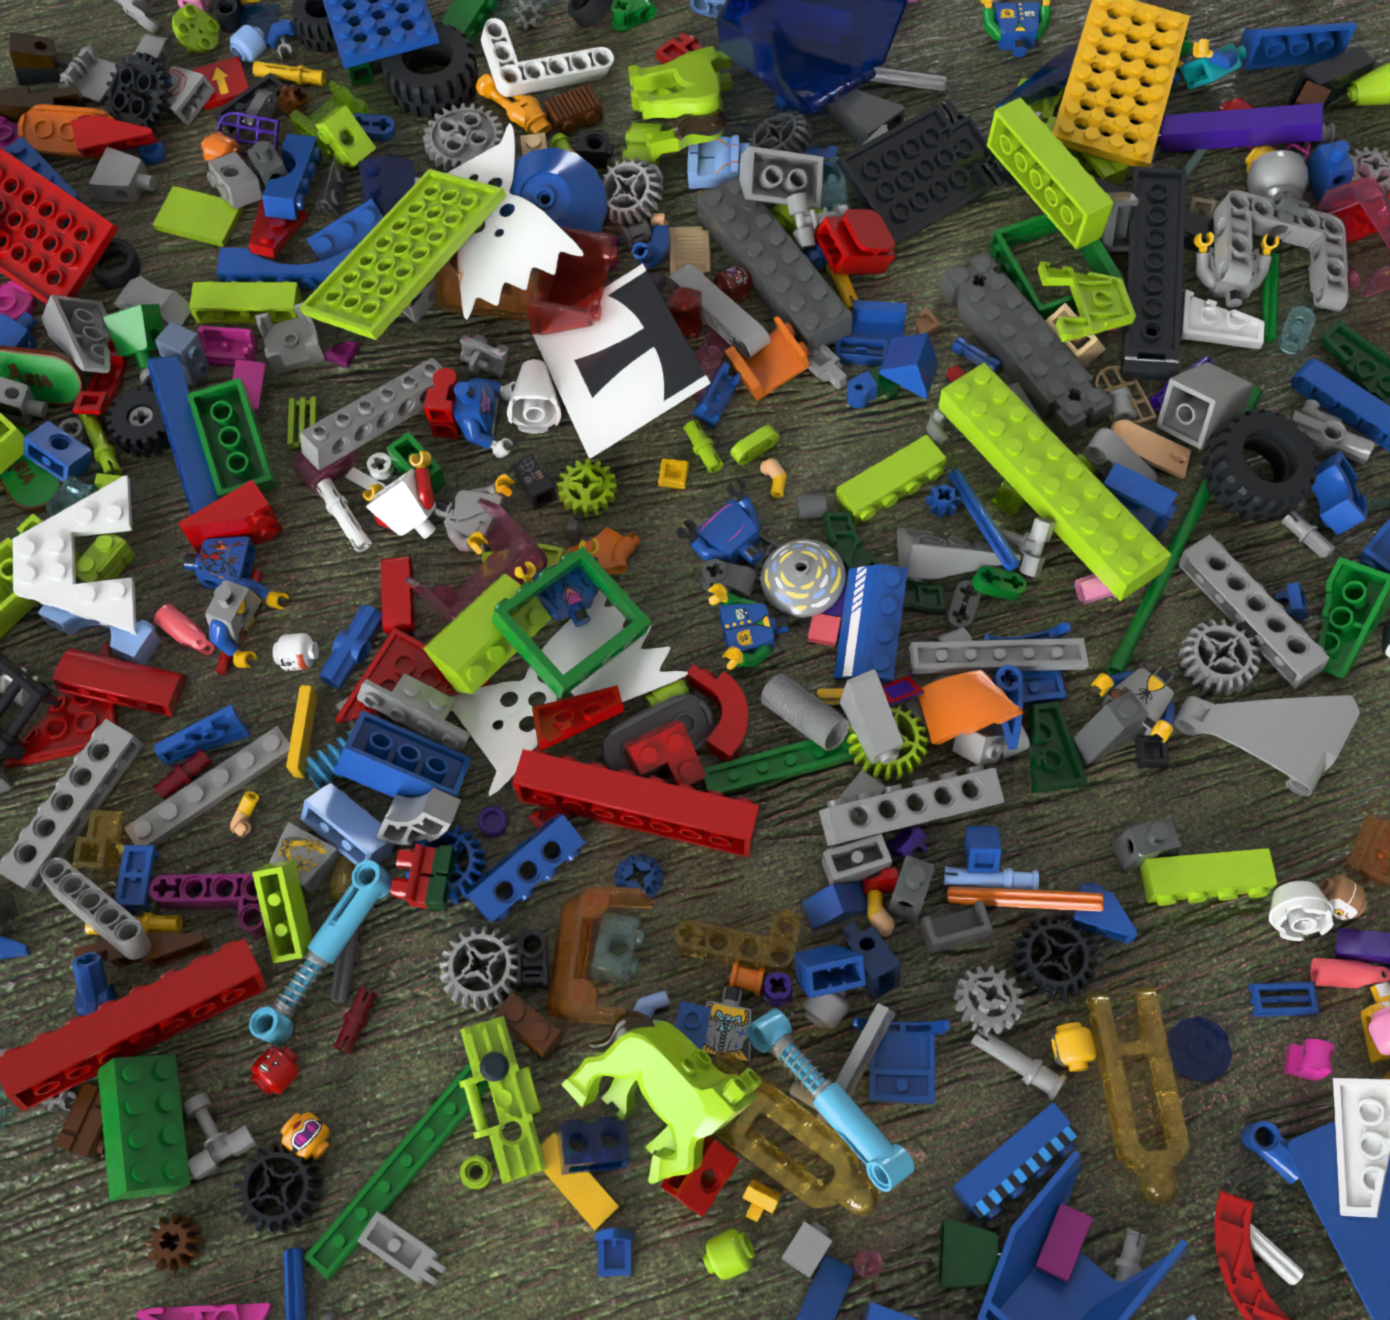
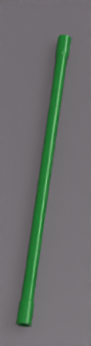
M1252 386L1246 408L1241 413L1256 408L1263 393L1259 387ZM1207 479L1202 480L1167 550L1171 557L1164 572L1152 580L1120 646L1116 648L1106 668L1107 672L1111 675L1124 672L1133 656L1135 646L1211 495L1206 488Z

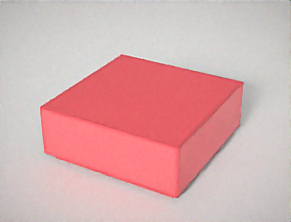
M825 614L812 616L807 642L835 647L841 617Z

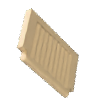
M702 226L669 227L670 275L687 263L693 265L703 275H711L710 231L702 230Z

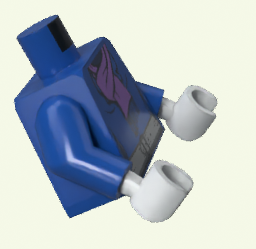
M471 378L468 382H459L454 387L456 398L453 415L468 443H474L485 449L492 448L497 458H503L510 454L511 451L507 450L513 445L510 439L503 438L498 442L494 441L500 403L498 394L500 393L504 400L509 401L516 382L513 381L504 386L500 382L485 378Z

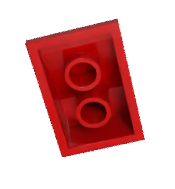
M253 480L178 523L196 553L201 552L202 544L206 539L250 537L254 545H259L264 541L273 539L279 532L283 531L268 501Z

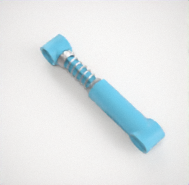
M364 860L354 868L351 885L307 946L309 951L304 957L305 962L299 964L301 968L298 972L294 971L295 976L293 979H289L290 983L288 986H284L285 991L283 994L279 993L280 998H275L276 1000L272 1002L273 1004L268 1005V1007H261L252 1014L249 1021V1029L253 1036L273 1045H281L290 1038L293 1032L291 1018L297 1011L296 1005L302 1004V997H307L306 991L312 989V982H317V975H322L321 969L323 967L327 968L329 963L333 964L377 899L385 897L390 892L393 877L386 869L371 860Z
M772 1009L747 1026V1036L753 1047L761 1053H772L778 1061H784L783 1067L790 1068L789 1073L796 1075L795 1080L801 1081L802 1088H807V1094L811 1095V1098L814 1100L813 1106L867 1166L869 1178L878 1189L888 1192L914 1172V1162L909 1153L902 1146L891 1144L837 1082L832 1083L830 1079L825 1080L822 1077L824 1073L817 1071L818 1066L811 1064L812 1059L807 1060L805 1058L806 1053L799 1051L800 1046L796 1047L795 1040L791 1037L792 1029L790 1022L780 1010Z

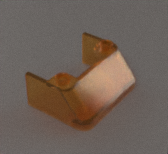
M590 887L568 898L563 903L560 911L547 1002L549 1012L558 1020L615 1024L619 1016L629 1011L627 1008L597 1006V988L591 982L585 980L593 919L604 916L610 907L653 908L654 902L641 888Z

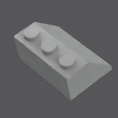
M749 146L741 154L739 181L745 199L788 205V196L806 193L808 208L819 210L821 208L824 157Z

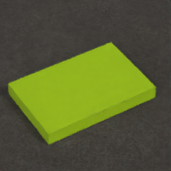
M173 186L152 225L156 231L225 248L244 210V206L234 209L228 201H224L221 197Z

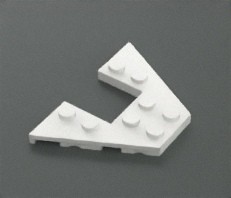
M127 475L13 538V591L17 596L29 600L33 599L41 604L50 607L54 606L66 610L70 614L88 620L93 619L99 621L100 624L110 625L128 631L132 635H137L134 580L132 578L76 584L75 537L132 531L130 479Z

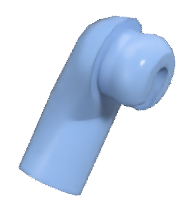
M666 990L638 999L633 1011L641 1012L652 1019L655 1010L670 1005Z

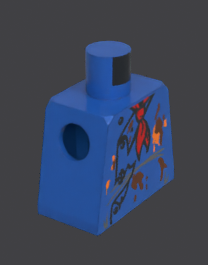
M250 537L206 539L202 544L200 554L187 553L185 555L184 568L185 570L196 571V577L202 586L215 590L224 580L234 582L236 579L250 578L256 548Z

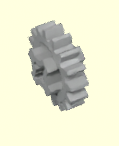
M1364 147L1362 152L1356 149L1353 155L1349 154L1354 165V174L1349 188L1355 187V194H1359L1361 191L1364 192V195L1390 192V157L1386 156L1388 151L1385 150L1379 153L1377 147L1373 151H1369L1367 147Z
M977 966L974 974L968 970L963 979H959L956 986L957 990L953 996V999L958 1001L955 1011L964 1012L961 1021H972L971 1029L973 1031L978 1026L983 1027L984 1034L987 1035L990 1029L994 1028L998 1035L1001 1034L1004 1027L1010 1030L1015 1023L1014 1021H1018L1022 1012L1020 1010L1024 1005V1000L1019 999L1023 992L1022 988H1013L1016 979L1010 978L1007 980L1004 978L1005 970L996 974L994 973L993 966H989L987 972H984L981 966Z

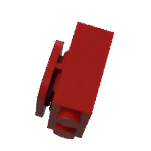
M848 209L843 214V217H825L814 234L834 274H884L896 257L893 251L895 241L881 216L870 209Z

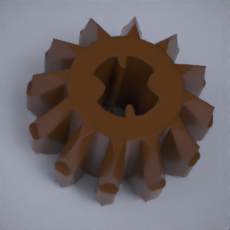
M173 1213L170 1220L167 1217L159 1218L160 1229L155 1227L149 1229L150 1234L155 1236L153 1240H148L144 1244L145 1247L154 1248L147 1258L149 1261L157 1260L156 1269L164 1270L167 1267L170 1273H176L179 1266L184 1269L191 1267L189 1257L198 1259L201 1256L200 1252L195 1250L196 1245H203L205 1240L195 1236L203 1228L198 1224L193 1225L194 1218L192 1216L186 1215L182 1219L180 1213ZM174 1236L180 1238V1242H175L178 1245L176 1249L170 1248V1243H174V1241H171Z

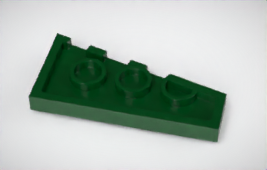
M1338 320L1323 335L1320 343L1364 390L1390 406V355Z

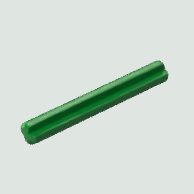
M1270 253L1272 260L1268 274L1263 281L1261 320L1264 321L1263 343H1273L1277 337L1280 256L1278 253Z

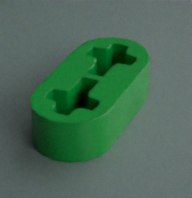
M991 566L980 567L971 580L972 586L979 593L1010 601L1018 600L1027 588L1026 581L1020 574Z

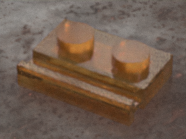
M1369 812L1363 820L1344 867L1347 869L1351 868L1357 871V874L1387 888L1390 885V822L1384 819L1380 820Z

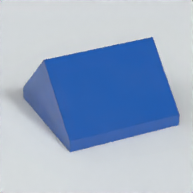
M923 333L892 338L878 374L924 399L928 396L938 366L929 334Z

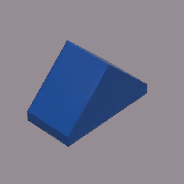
M860 883L831 884L802 902L812 932L867 913V901Z

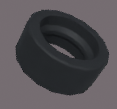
M570 0L567 7L568 14L579 26L588 28L602 19L611 7L613 0Z
M114 237L91 273L97 283L103 287L112 289L123 288L130 280L138 277L141 271V261L131 243L125 239ZM116 255L128 256L126 263L121 268L114 271L100 270L102 264L108 258Z

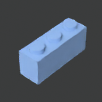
M329 783L305 799L300 820L329 844L337 848L340 853L356 866L364 860H371L379 864L391 855L394 844L376 838L382 824L332 783Z

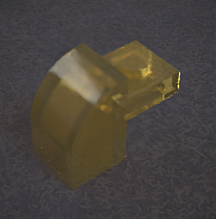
M90 811L87 837H76L72 867L81 870L113 871L116 869L124 850V844H121L120 841L125 813L120 811Z

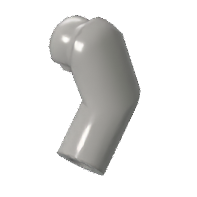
M1311 399L1305 401L1302 414L1323 422L1328 420L1342 422L1339 417L1319 411L1320 403Z
M937 408L929 417L926 431L939 448H944L950 443L949 437L943 431L947 417Z

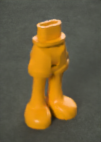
M484 74L478 79L476 91L483 98L493 100L507 111L506 115L510 121L524 128L528 133L546 134L551 130L552 125L547 121V115L543 113L540 103L535 97L525 94L512 96L515 101L512 102L498 92L493 77L490 74ZM505 79L507 82L513 83L512 80Z

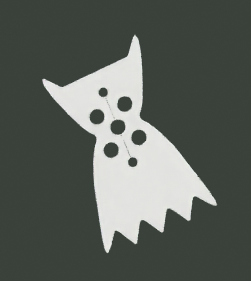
M511 124L507 126L500 144L447 173L466 179L477 174L478 179L476 181L488 184L493 178H501L502 185L500 188H503L506 194V198L484 221L485 228L479 233H473L466 243L458 249L457 260L461 303L466 320L472 312L476 298H482L497 306L504 283H509L526 290L533 267L554 275L558 255L561 251L576 256H583V252L578 245L545 212L526 199L509 192L513 181L515 163V137ZM414 177V178H413L414 184H415L420 178ZM513 204L515 209L510 216L503 217L500 215L502 206ZM497 229L504 230L502 236H495V232L497 231Z
M601 591L594 597L592 606L586 609L591 618L587 624L576 627L572 619H570L541 650L563 675L625 628L623 623L626 618L615 606H604L607 597ZM650 625L644 636L570 693L577 696L618 685L621 700L624 702L685 677L688 672L660 671V667L671 649L670 647L641 648L652 627ZM531 666L525 678L521 681L502 682L481 687L474 694L460 693L451 696V698L456 700L451 711L455 713L496 769V775L490 787L489 796L499 791L515 774L522 750L532 751L538 745L535 729L530 732H524L519 728V723L523 718L527 716L533 717L532 706L528 702L530 695L535 692L544 693L546 695L544 704L557 701L556 694L546 683L538 680V674ZM515 692L518 696L516 704L511 707L503 706L500 703V698L504 693ZM497 720L503 722V727L499 730L493 728V723Z

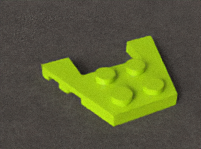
M1040 261L1037 270L1042 285L1070 286L1080 317H1058L1056 327L1061 342L1133 324L1136 314L1122 278L1090 271L1088 275L1075 273L1072 267L1063 266L1061 270L1049 267V262Z

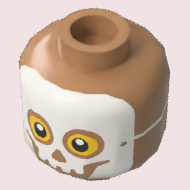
M1338 874L1330 879L1325 878L1319 884V889L1334 908L1333 916L1338 920L1356 919L1365 911L1367 906L1365 890L1345 875Z

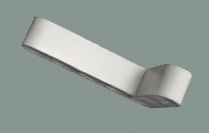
M491 18L486 21L481 36V44L498 92L505 97L600 80L608 75L614 61V55L608 48L596 47L518 62L504 22L497 18ZM489 33H494V34H496L498 37H494V36H492V35L489 34ZM497 56H502L506 60L499 59ZM551 70H556L557 72H559V74H556ZM528 74H532V75H534L536 78H532V77H530ZM505 79H510L513 83L507 82Z

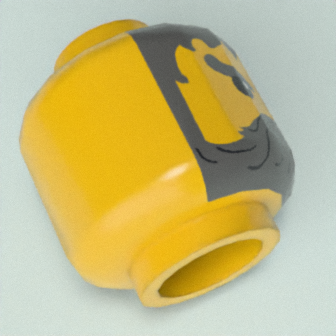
M1080 1022L1057 1026L1056 1032L1050 1038L1056 1064L1062 1067H1069V1072L1089 1069L1088 1063L1092 1062L1097 1056L1092 1032L1090 1029L1082 1027Z

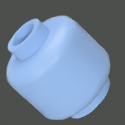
M243 25L230 37V50L235 57L239 56L241 62H254L266 51L265 34L258 27Z

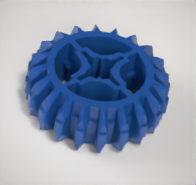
M459 825L453 831L449 827L442 836L431 842H428L427 839L413 842L414 846L415 844H421L426 847L437 848L450 844L449 846L453 847L457 854L453 879L456 882L451 883L449 898L452 899L454 904L459 903L458 895L463 894L464 898L469 899L465 894L467 888L476 885L474 880H478L484 875L480 870L487 867L486 861L482 860L486 853L484 849L479 848L481 845L478 838L472 839L473 834L470 830L463 833V829ZM464 850L469 854V864L466 872H463L460 866H458ZM410 870L405 873L406 879L409 878Z

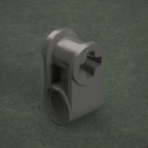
M711 559L705 562L702 567L701 586L705 592L714 594L708 591L711 587L710 583H713V585L720 583L726 588L727 592L750 600L757 573L747 566L735 565L719 559Z

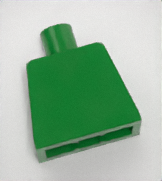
M141 304L104 316L105 324L118 354L121 357L136 356L139 370L148 367V359L153 358L152 351L158 350L155 339L163 331L160 305Z

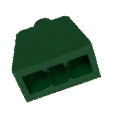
M951 1219L942 1220L938 1288L989 1286L1002 1250L998 1249V1234Z

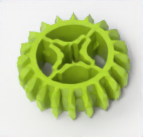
M901 703L897 704L896 708H891L890 706L897 727H900L908 736L901 735L903 746L898 755L906 754L902 758L895 759L887 764H882L880 761L872 765L851 724L848 731L851 734L847 737V743L852 746L849 747L848 752L850 755H857L854 759L855 765L864 763L862 771L868 772L869 769L874 771L873 778H878L880 773L884 774L886 781L890 780L892 773L897 780L902 778L903 772L910 775L914 770L913 767L921 765L922 761L920 758H924L927 753L924 747L928 744V738L923 737L926 733V727L918 726L921 722L920 717L911 718L912 708L906 712L901 711Z

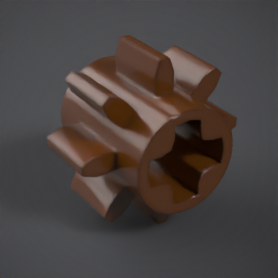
M293 83L290 86L286 84L278 89L280 95L276 99L279 100L278 107L282 112L289 114L291 117L295 114L299 116L306 111L304 105L308 103L307 94L301 87Z

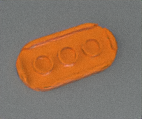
M38 104L31 107V110L27 113L24 112L20 117L18 135L20 138L24 137L40 155L85 159L77 150L70 121L78 119L82 115L114 118L106 111L97 108ZM102 155L95 156V157H90V158H86V159L98 160V159H101Z

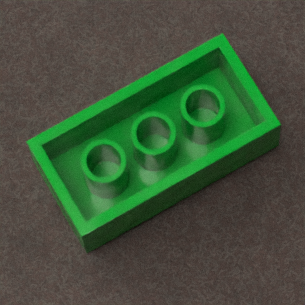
M241 378L187 394L218 497L222 498L251 480L254 481L261 493L279 488L248 388Z
M176 1054L111 1059L98 1069L110 1201L173 1194L190 1184Z

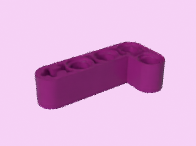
M252 873L160 875L154 878L149 885V895L165 909H238V923L245 932L254 938L266 936L258 896H252L256 888ZM203 886L201 894L197 897H192L193 891ZM227 887H234L230 895L222 897L223 891ZM261 915L260 922L256 926L250 927L251 919Z

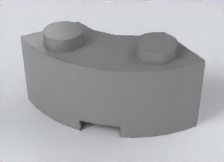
M142 276L130 280L114 302V305L120 309L119 311L141 304H159L163 330L170 322L182 326L191 312L189 309L190 303L176 291L160 288Z
M434 787L428 794L417 798L395 795L376 838L398 845H412L414 841L425 839L431 842L442 836L449 829L461 800Z

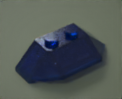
M392 153L377 155L359 161L362 203L372 198L384 217L416 183L414 163L410 159Z

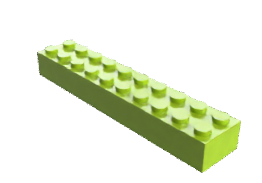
M985 362L941 389L940 411L1040 517L1056 522L1053 531L1120 602L1164 572L1171 557L1166 548Z

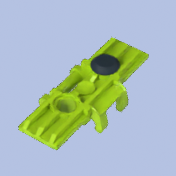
M504 1016L460 1029L473 1077L459 1081L461 1088L464 1087L476 1130V1132H473L474 1139L489 1135L502 1184L546 1170V1164L532 1114L542 1111L543 1108L541 1101H538L531 1078L533 1075L531 1066L522 1069L518 1067ZM484 1080L488 1081L499 1124L488 1127L476 1084ZM509 1121L519 1123L522 1129L521 1136L515 1141H509L503 1136V1127Z

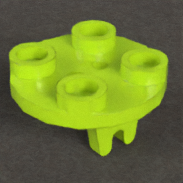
M189 3L179 8L174 14L172 28L179 40V47L185 46L188 53L195 52L200 54L211 52L216 47L219 41L218 31L220 29L217 20Z

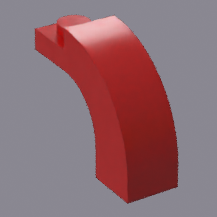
M692 664L686 675L687 685L713 701L721 713L719 724L706 740V749L723 762L735 760L744 747L748 732V707L745 696L736 681L723 671L715 679L714 674L704 667L700 669Z

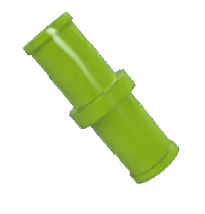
M699 420L688 422L683 427V430L694 445V453L700 456L708 473L711 474L712 472L719 471L724 466V463L713 447V440L707 437Z

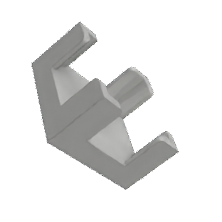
M303 302L294 305L298 318L277 324L272 323L268 313L255 315L266 347L264 348L265 355L274 376L325 362L314 320L303 315L299 308Z

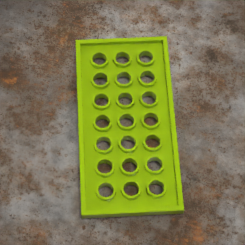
M428 169L299 307L303 315L377 340L506 198L503 188Z

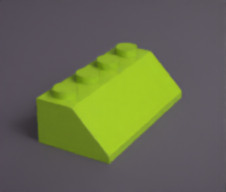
M502 574L423 647L456 692L474 694L517 652L491 622L495 605L504 598L509 600L515 596L516 591L522 586L507 574ZM537 597L510 615L530 638L552 619Z

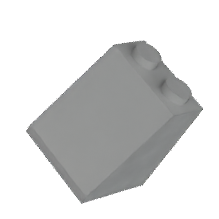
M1208 362L1169 379L1156 427L1201 450L1222 426L1246 408L1253 383Z

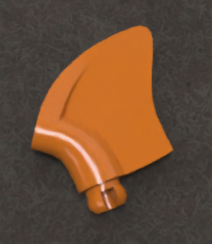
M606 526L594 537L599 543V549L594 556L598 558V563L608 574H620L627 571V559L636 550V546L640 544L638 535L634 536L635 534L630 532L627 536H621ZM591 540L585 542L586 550H591ZM579 545L573 546L565 550L564 554L571 550H573L574 552L579 549Z

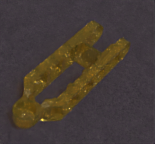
M1153 987L1134 989V993H1137V1005L1140 1015L1137 1021L1142 1040L1118 1043L1111 1004L1107 993H1089L1087 995L1088 1014L1117 1158L1138 1172L1142 1192L1149 1202L1156 1205L1169 1203L1178 1193L1175 1167L1178 1166L1190 1148L1156 992ZM1145 1054V1058H1149L1154 1081L1151 1083L1152 1090H1156L1161 1114L1158 1116L1159 1123H1163L1168 1146L1165 1150L1146 1151L1139 1145L1121 1056Z
M717 1051L712 1059V1064L725 1074L736 1073L740 1076L744 1070L750 1068L726 1051ZM755 1072L763 1082L754 1092L758 1097L743 1111L741 1116L738 1115L723 1128L714 1132V1134L810 1207H832L839 1203L857 1216L871 1214L880 1201V1190L869 1177L859 1171V1161L856 1153L835 1130ZM759 1111L763 1112L834 1166L835 1176L830 1184L822 1183L804 1169V1164L801 1162L797 1164L777 1149L779 1146L776 1143H769L751 1129V1124Z

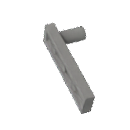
M877 1003L835 1081L850 1098L896 1015L895 1012L880 1003ZM795 1080L790 1089V1094L817 1110L813 1106L814 1100L811 1098V1095L807 1094V1088H802L801 1081ZM818 1113L815 1119L819 1120L827 1126L832 1127L827 1122V1120L820 1113Z

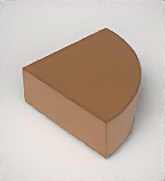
M925 307L919 313L915 332L916 334L928 333L929 337L942 330V324Z

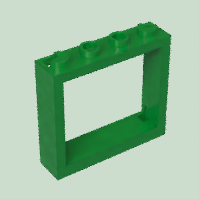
M1043 214L995 230L989 250L992 257L996 258L999 262L1001 272L1006 274L1046 321L1064 303L1074 313L1078 312L1073 295L1042 305L1009 249L1024 242L1060 231L1048 216ZM1100 239L1080 248L1093 272L1122 278L1125 284L1124 278Z
M583 546L575 552L573 550L567 552L555 567H546L533 583H524L516 591V595L509 600L504 598L494 607L491 621L559 699H562L644 636L651 625V620ZM579 566L630 624L563 675L510 615Z

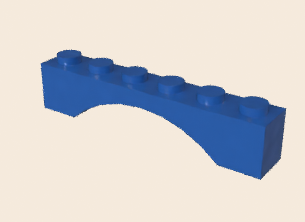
M220 248L216 273L220 282L289 281L297 282L299 289L315 290L354 248H348L340 254L323 261L299 265L280 264L269 261L254 253H250V250L247 248Z

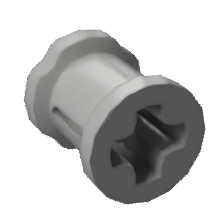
M1121 388L1108 394L1113 401V423L1122 419L1130 421L1136 419L1137 412L1132 408L1130 401L1132 394L1129 389Z

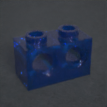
M603 1117L594 1123H584L583 1120H571L566 1122L565 1125L560 1126L557 1137L561 1175L624 1169L627 1167L630 1153L625 1120H616V1117ZM603 1137H612L616 1141L617 1146L608 1148L603 1145L601 1139ZM571 1140H579L584 1144L585 1149L574 1151L570 1148L569 1142Z

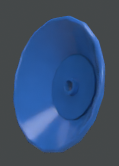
M556 147L532 150L515 160L513 181L509 192L526 199L545 212L578 245L582 252L586 251L601 233L607 213L605 186L596 169L577 153ZM501 178L498 179L497 187L502 185ZM545 197H550L548 204L542 203ZM506 204L502 206L500 215L503 217L510 216L514 212V205ZM497 229V231H498V233L500 234V236H502L503 233H504V230H503V229ZM561 251L558 255L557 263L566 262L576 255Z

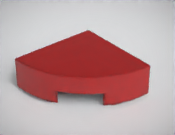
M546 809L532 813L528 820L536 828H540L556 813L563 814L567 820L571 817L570 814L561 809Z
M897 868L882 869V874L872 879L868 876L862 883L863 894H868L871 890L893 893L898 880Z

